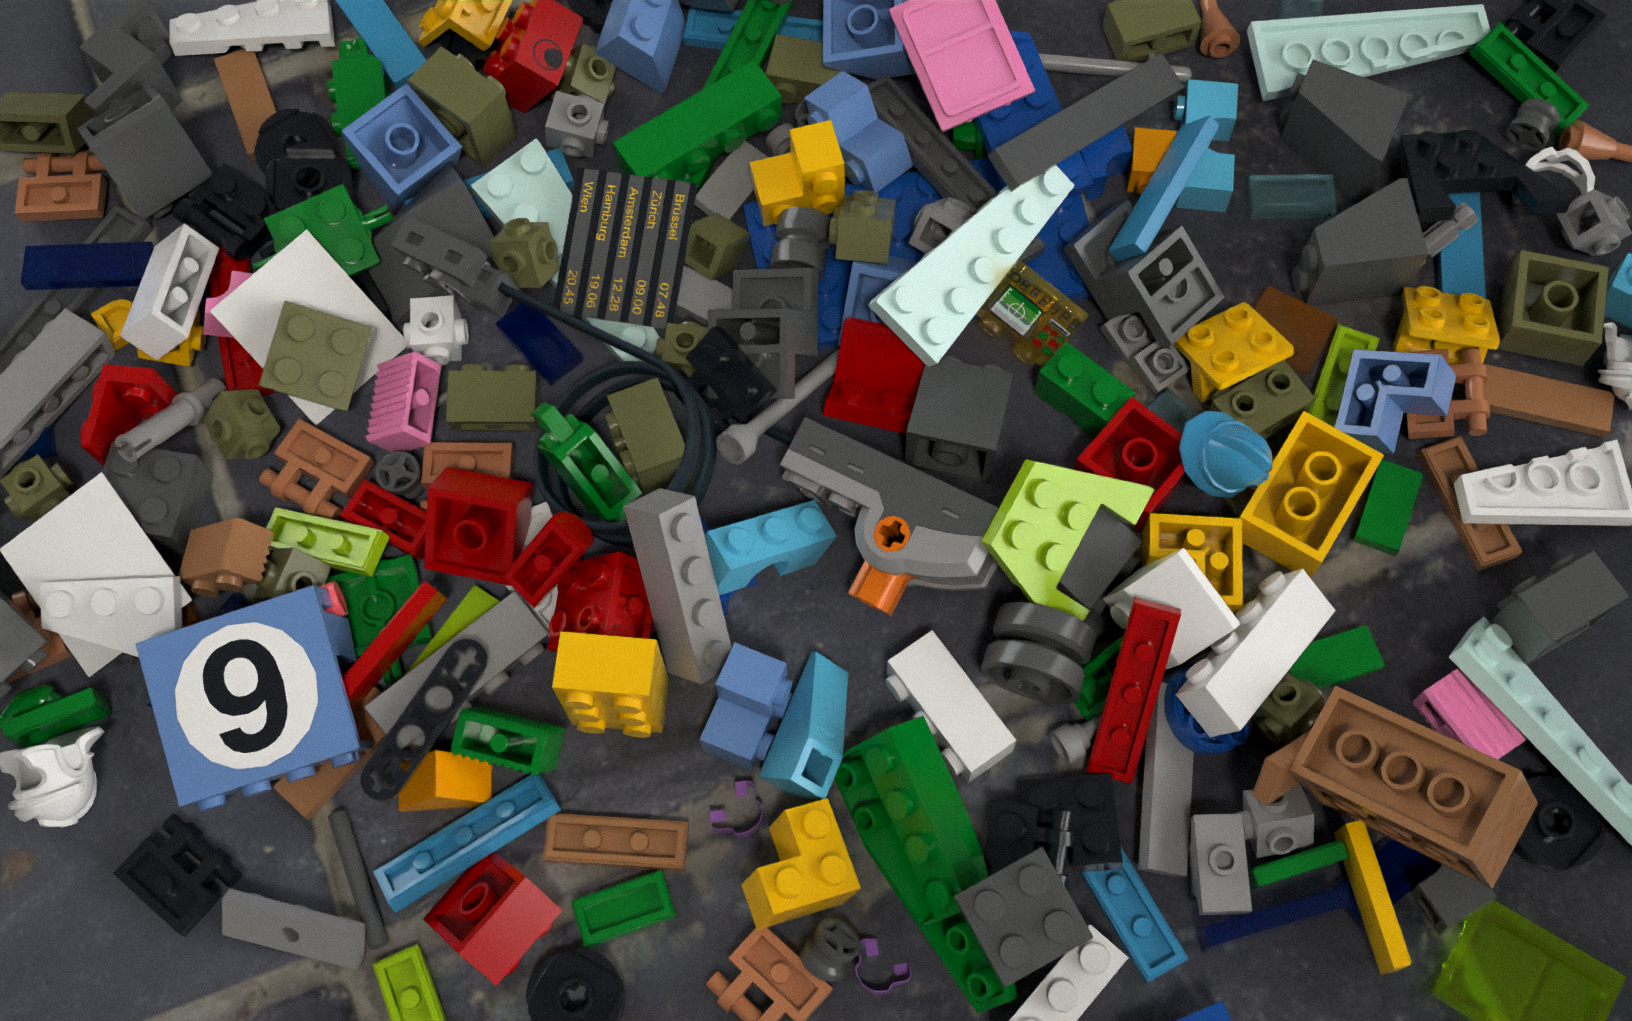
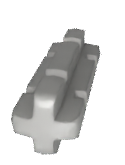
M1466 203L1459 204L1455 208L1451 220L1438 221L1423 233L1428 255L1431 258L1460 237L1459 231L1463 229L1466 232L1478 222L1479 219L1476 213Z

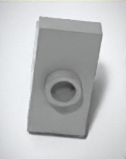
M1242 814L1193 815L1190 819L1191 840L1188 852L1190 896L1197 899L1199 915L1249 914L1252 911Z

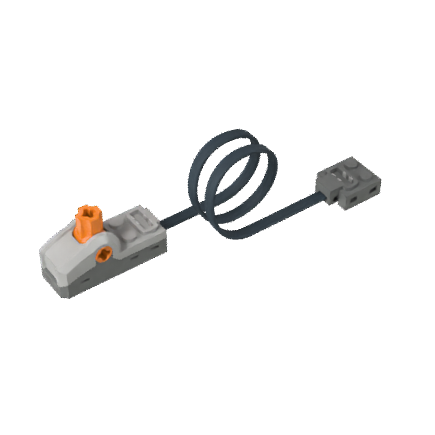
M407 216L391 247L405 257L402 264L415 273L422 275L421 279L430 286L443 292L446 290L461 301L478 309L486 310L500 318H503L514 299L645 361H624L608 364L579 378L553 404L563 417L572 405L586 392L614 377L628 374H646L660 377L658 380L662 389L674 393L676 389L670 382L675 384L682 395L686 408L687 438L678 470L666 490L682 493L692 475L700 447L701 418L704 433L703 457L698 476L689 495L695 496L697 507L699 506L709 487L715 467L717 453L716 430L706 403L689 383L669 364L656 355L518 291L519 287L513 283L514 279L505 271L492 268V265L486 261L488 256L478 247L416 218ZM656 377L634 378L603 390L584 405L575 418L589 424L602 409L609 405L607 395ZM706 396V398L712 403L714 407L719 403L718 401L712 398H708V396ZM734 414L730 417L731 419H733V420H735V421H737V422H739V423H742V424H747V423H748V422H740V420H739ZM807 417L804 418L795 437L773 427H770L763 433L789 446L780 465L785 469L782 479L793 490L830 509L832 505H835L839 508V513L856 521V546L865 561L848 591L851 597L881 613L891 616L906 587L920 586L950 591L988 589L999 565L981 540L999 509L998 507ZM540 427L534 447L533 468L537 486L546 502L557 513L568 512L579 517L587 524L594 537L610 544L634 547L631 535H620L630 533L627 520L615 523H598L583 519L572 504L567 484L554 469L555 496L548 477V460L537 447L541 444L539 439L545 434Z

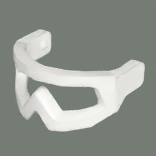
M1553 147L1545 148L1526 163V166L1535 172L1551 170L1570 178L1580 189L1581 195L1594 189L1596 176L1593 174L1590 163L1574 149L1566 148L1556 151ZM1571 161L1583 174L1581 175L1568 165L1559 162ZM1512 192V203L1521 204L1520 200Z

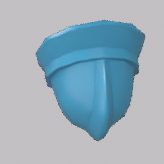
M1204 411L1185 422L1179 446L1183 470L1198 489L1211 496L1232 498L1248 487L1263 483L1270 476L1269 472L1273 468L1271 449L1264 437L1255 433L1250 427L1235 420L1226 412Z

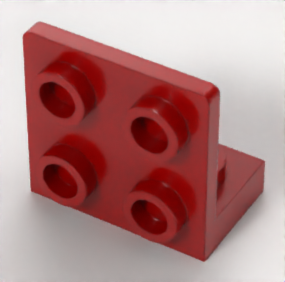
M847 317L843 324L834 383L825 400L823 416L907 434L909 420L925 363L887 325Z
M103 364L99 380L93 385V402L88 419L84 421L81 427V447L104 467L111 443L115 442L118 436L127 433L141 424L142 419L147 420L171 405L172 399L178 394L155 369Z
M619 551L578 561L557 584L558 595L555 611L549 624L550 637L547 647L549 651L557 653L560 631L650 639L653 617L636 558Z

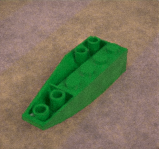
M924 716L888 728L843 752V758L834 779L865 849L976 1013L978 1014L1016 999L1015 982L1007 987L1000 985L952 898L989 877V873L962 798Z

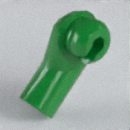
M42 684L17 693L0 713V728L2 729L1 722L64 698L63 695L53 691L54 686Z

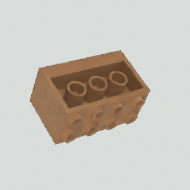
M1338 686L1334 687L1289 769L1316 802L1354 821L1362 820L1365 822L1366 827L1490 889H1493L1538 804L1521 770Z

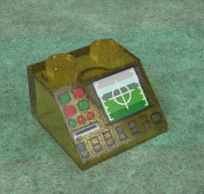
M1020 259L1012 266L975 314L981 319L979 325L994 338L999 339L1001 335L1015 346L1012 349L1014 354L1031 366L1035 362L1039 366L1046 364L1089 316V314Z

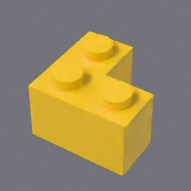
M831 120L790 129L791 153L750 162L752 187L763 226L777 225L779 214L790 207L812 208L826 215L833 213L835 207L842 208L845 198V168Z
M1150 513L1142 531V567L1185 548L1235 615L1243 606L1242 519Z
M828 798L784 810L769 827L780 862L757 868L741 884L757 930L842 905L858 892L861 887Z

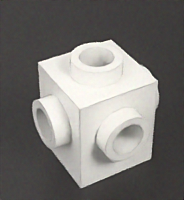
M454 296L410 298V323H404L403 328L406 348H412L413 352L416 351L442 366L450 361H462V345L468 344L469 333L467 321L462 319Z

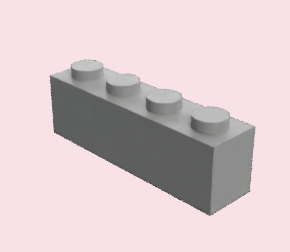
M66 308L43 327L41 333L25 350L16 354L12 363L0 375V479L101 372L103 364H109L117 355L104 331Z
M659 488L625 505L624 510L666 671L675 676L703 684L721 673L732 646L695 496Z
M512 592L364 707L367 714L385 736L446 650L454 642L461 639H471L478 642L487 654V668L478 684L450 722L451 725L457 723L461 709L472 708L473 706L469 702L483 691L490 696L503 687L510 680L506 673L521 662L524 667H527L546 652L543 644L548 640V632L515 592ZM469 650L466 655H462L458 652L454 656L458 661V666L453 675L450 677L443 670L439 677L451 681L459 691H463L466 684L459 683L458 678L466 668L474 671L478 668V665L474 662L476 653ZM442 687L431 689L425 697L426 707L434 713L447 711L453 702L451 693ZM417 727L404 728L397 737L398 747L404 752L408 750L412 753L417 752L425 743L424 732Z

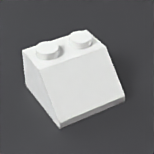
M1185 548L1139 568L1103 598L1110 608L1113 620L1123 629L1126 628L1134 597L1181 609V617L1166 669L1182 664L1241 624Z

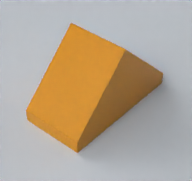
M434 750L429 752L404 790L399 794L398 810L400 812L480 806L493 798V764L489 765L487 761L480 763L478 759L471 760L470 757L462 758L461 754L454 756L452 752ZM404 762L399 765L406 771L411 763Z

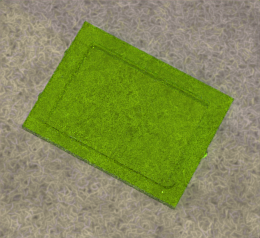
M1493 900L1489 905L1465 920L1464 928L1447 961L1444 962L1443 969L1430 995L1473 1021H1606L1626 976Z

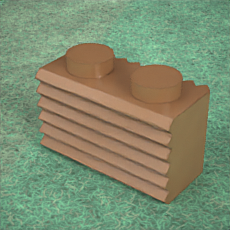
M237 517L209 524V526L205 525V527L195 528V530L191 529L179 572L181 582L192 586L191 591L197 595L218 597L221 590L241 592L244 585L263 580L264 578L261 573L265 571L263 564L268 562L265 556L270 554L267 547L272 545L270 538L274 537L272 531Z

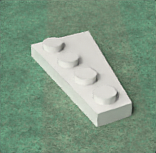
M257 0L256 2L237 6L225 5L217 10L198 14L186 13L178 18L169 19V43L175 56L225 53L230 46L238 45L246 49V52L262 51L265 44L283 43L285 49L302 48L304 41H319L321 47L335 46L331 0Z
M1618 440L1604 442L1600 447L1587 450L1586 447L1570 450L1566 455L1548 458V456L1534 458L1529 463L1518 466L1507 464L1463 474L1454 482L1463 523L1632 525V488Z

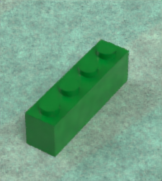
M752 60L614 141L613 147L617 164L625 174L675 181L688 173H697L704 169L710 160L723 152L729 153L738 149L745 139L759 131L765 132L773 128L779 119L783 117L782 95L757 62Z

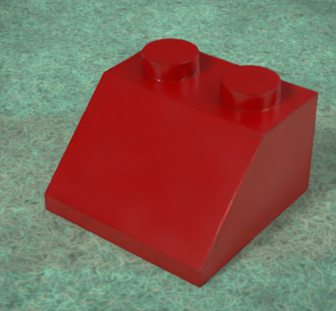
M446 467L428 487L424 569L511 586L502 575L522 553L530 526L533 483Z
M493 852L469 867L423 920L458 954L497 986L505 976L517 968L522 956L535 941L550 930L553 921L561 913L562 909L525 875L496 852Z

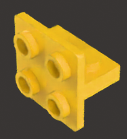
M1420 286L1418 288L1404 287L1401 295L1404 312L1392 347L1393 352L1410 353L1448 349L1449 365L1463 364L1462 352L1464 350L1478 349L1480 350L1481 363L1483 364L1487 350H1496L1498 348L1500 338L1489 300L1474 293H1463L1461 295L1443 293L1429 286Z
M1242 302L1194 325L1173 344L1191 363L1193 394L1202 403L1210 400L1218 390H1223L1231 385L1236 387L1246 381V378L1294 354L1293 345L1246 302Z

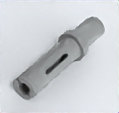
M210 378L190 393L178 394L172 399L171 405L115 439L116 447H121L128 443L118 450L119 455L128 462H135L142 455L186 426L198 425L203 421L205 414L217 398L216 395L226 389L225 385L216 378Z

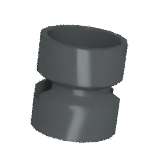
M790 207L783 210L779 214L775 234L780 241L776 242L773 246L769 269H819L818 284H820L824 280L827 263L826 251L830 247V217L821 211L807 207Z

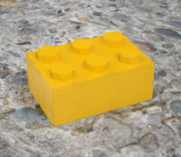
M1303 411L1272 462L1273 468L1269 472L1270 476L1263 483L1259 484L1239 517L1242 519V543L1291 571L1303 568L1307 575L1312 578L1329 552L1384 454Z
M560 631L552 688L571 724L577 725V730L585 733L601 734L605 732V728L623 729V734L637 738L650 737L651 732L663 733L670 680L656 639Z

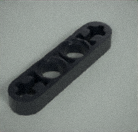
M461 639L454 642L446 650L366 763L361 773L360 783L363 791L371 799L378 802H388L395 799L404 790L478 684L487 668V654L478 642L471 639ZM471 650L476 653L474 662L478 665V668L475 671L470 668H466L458 678V682L466 684L463 691H459L451 681L441 678L439 675L445 670L451 677L458 666V661L454 656L458 652L466 655ZM436 687L447 689L453 697L451 707L443 713L431 712L425 705L427 693ZM417 727L424 732L425 743L419 751L406 753L398 747L397 737L404 728ZM390 748L399 759L410 762L411 765L404 771L398 764L391 775V778L396 783L391 790L383 787L379 792H376L372 789L375 781L370 776L375 769L383 772L389 766L392 760L388 757H383V755Z

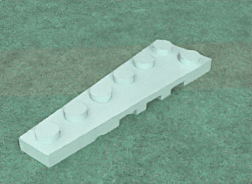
M1478 4L1251 21L1247 29V35L1262 100L1266 101L1288 96L1297 74L1306 75L1313 59L1358 76L1367 77L1470 52L1491 30L1484 5Z
M534 139L473 183L471 189L472 193L503 228L505 223L517 218H527L529 222H548L551 236L557 245V258L560 265L573 195L541 143ZM559 270L549 279L555 288L557 287ZM581 317L584 322L655 355L657 339L660 337L654 327ZM603 342L619 362H645Z
M1054 166L1012 192L1007 186L1004 187L996 197L990 199L977 210L976 214L958 226L943 242L931 249L910 270L903 273L872 299L868 306L928 367L937 364L1075 185L1057 166Z
M1483 616L1468 629L1449 658L1632 846V785L1625 780L1511 648L1513 642L1509 634L1497 624L1491 625Z

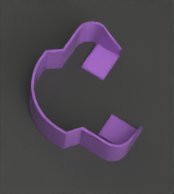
M735 782L736 797L748 796L747 786L754 789L755 803L762 808L760 820L755 827L742 833H736L732 828L717 829L713 826V823L725 822L726 815L725 810L710 811V821L714 832L718 834L733 833L737 838H743L752 835L759 829L764 816L763 805L757 801L755 785L752 782Z
M876 938L862 939L860 941L861 944L865 943L867 957L879 955ZM860 952L858 953L859 963L855 966V973L859 984L866 991L879 995L888 994L892 986L903 985L910 981L911 968L909 961H907L906 963L893 965L895 977L910 974L907 980L894 982L888 990L876 991L866 987L861 982L857 973V968L861 965Z

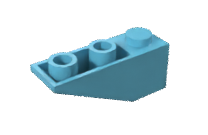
M812 651L758 777L792 797L823 800L828 795L843 758L848 672L816 651Z

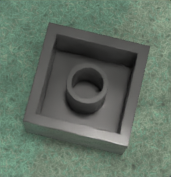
M112 442L102 473L157 551L184 555L191 529L195 530V528H198L214 475L197 455L153 448L135 462H128L118 453V450L127 444L116 447L115 442Z
M1594 550L1580 559H1577L1573 553L1566 556L1549 568L1551 572L1540 579L1536 575L1528 578L1512 590L1513 594L1496 605L1500 612L1489 623L1501 626L1509 634L1513 642L1511 648L1526 665L1593 627L1630 597Z
M1043 847L952 897L1002 987L1011 985L1093 938L1092 933Z

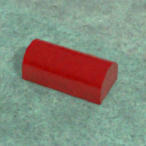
M364 479L341 512V518L351 524L382 530L389 536L387 544L408 555H412L417 560L424 559L427 512Z
M559 512L555 514L502 577L534 608L537 607L592 545L593 534L583 520L571 513Z

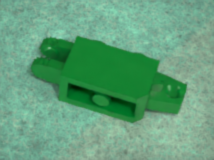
M364 38L340 42L339 60L331 61L333 78L327 79L330 99L332 103H336L337 112L331 113L332 127L337 137H343L341 131L391 95L390 82L384 74L383 64L380 59L369 54ZM344 140L351 170L361 169Z
M543 402L530 413L545 433L539 439L541 442L537 446L589 513L611 523L627 520L624 506L633 502L643 492L595 430L587 423L577 420L573 414L569 413L563 417L554 405Z

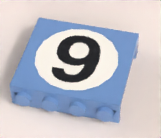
M312 585L135 643L179 807L198 805L199 812L219 808L228 804L226 800L228 795L242 791L243 798L265 793L272 790L271 781L287 777L288 783L301 781L316 775L314 767L331 762L333 769L344 767L361 761L359 753L373 748L372 741H360L324 615V609L333 607L328 589Z

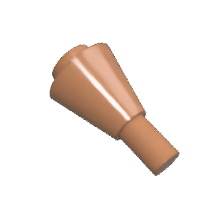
M1199 0L1203 12L1200 50L1203 55L1209 58L1226 57L1239 46L1240 35L1218 8L1216 0Z
M1576 120L1571 126H1567L1560 136V150L1566 148L1574 149L1586 160H1608L1612 158L1632 163V145L1616 142L1615 139L1581 120Z

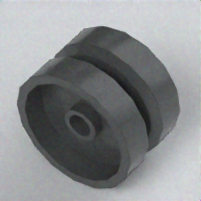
M1025 602L1006 603L1000 606L993 627V635L998 641L987 646L981 666L982 674L999 687L1034 700L1056 704H1070L1078 701L1086 675L1080 665L1090 661L1097 637L1094 630L1080 619L1047 606Z

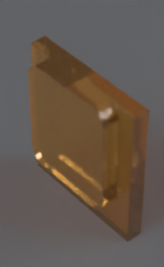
M1268 285L1254 310L1293 345L1294 354L1285 359L1290 367L1308 376L1338 319Z

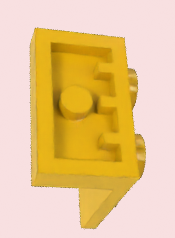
M438 0L435 7H430L420 21L419 27L423 29L418 43L426 47L450 28L482 51H485L491 47L513 0Z

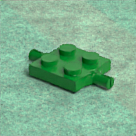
M341 184L264 218L274 239L276 254L254 262L252 265L258 271L307 229L351 278L382 264L373 246L371 230L394 221L387 204L363 215L353 204L344 184Z
M409 554L391 560L380 559L372 577L351 572L327 577L325 584L336 581L345 598L348 615L343 617L349 620L356 659L362 655L421 585L416 562L412 555ZM430 622L426 624L405 650L431 642L433 635ZM399 658L384 674V683L393 684L394 679L399 681L403 677ZM354 661V662H352V663H350V664H347V665H345V666L353 665L356 661Z

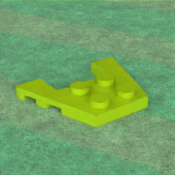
M1026 459L981 542L1014 585L1019 586L1030 601L1029 603L1063 611L1084 622L1090 610L1056 589L1062 575L1099 507H1102L1124 523L1136 525L1154 489L1138 483Z

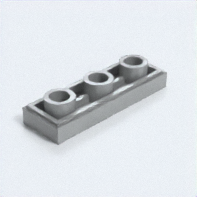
M230 888L222 898V935L357 971L364 961V923L357 922L349 917H338L311 910L303 905H292L265 898L257 893H246Z

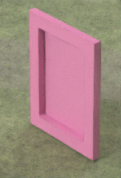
M908 0L889 9V14L942 133L964 123H970L973 119L1003 106H1009L1012 102L1035 93L1034 86L996 0Z

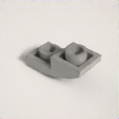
M745 140L738 149L734 150L699 190L696 194L694 205L709 216L719 213L732 221L743 209V204L748 203L751 195L754 193L751 182L750 162L769 157Z
M684 265L676 315L682 319L689 315L708 327V310L733 309V289L715 279L710 280L698 271Z
M1139 312L1114 317L1099 327L1123 361L1155 394L1191 370V367L1174 345L1160 347Z

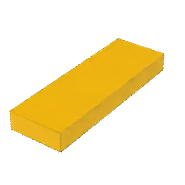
M1359 820L1346 823L1334 832L1336 841L1339 840L1344 843L1349 858L1343 860L1380 974L1383 975L1401 970L1411 965L1412 961L1365 822Z

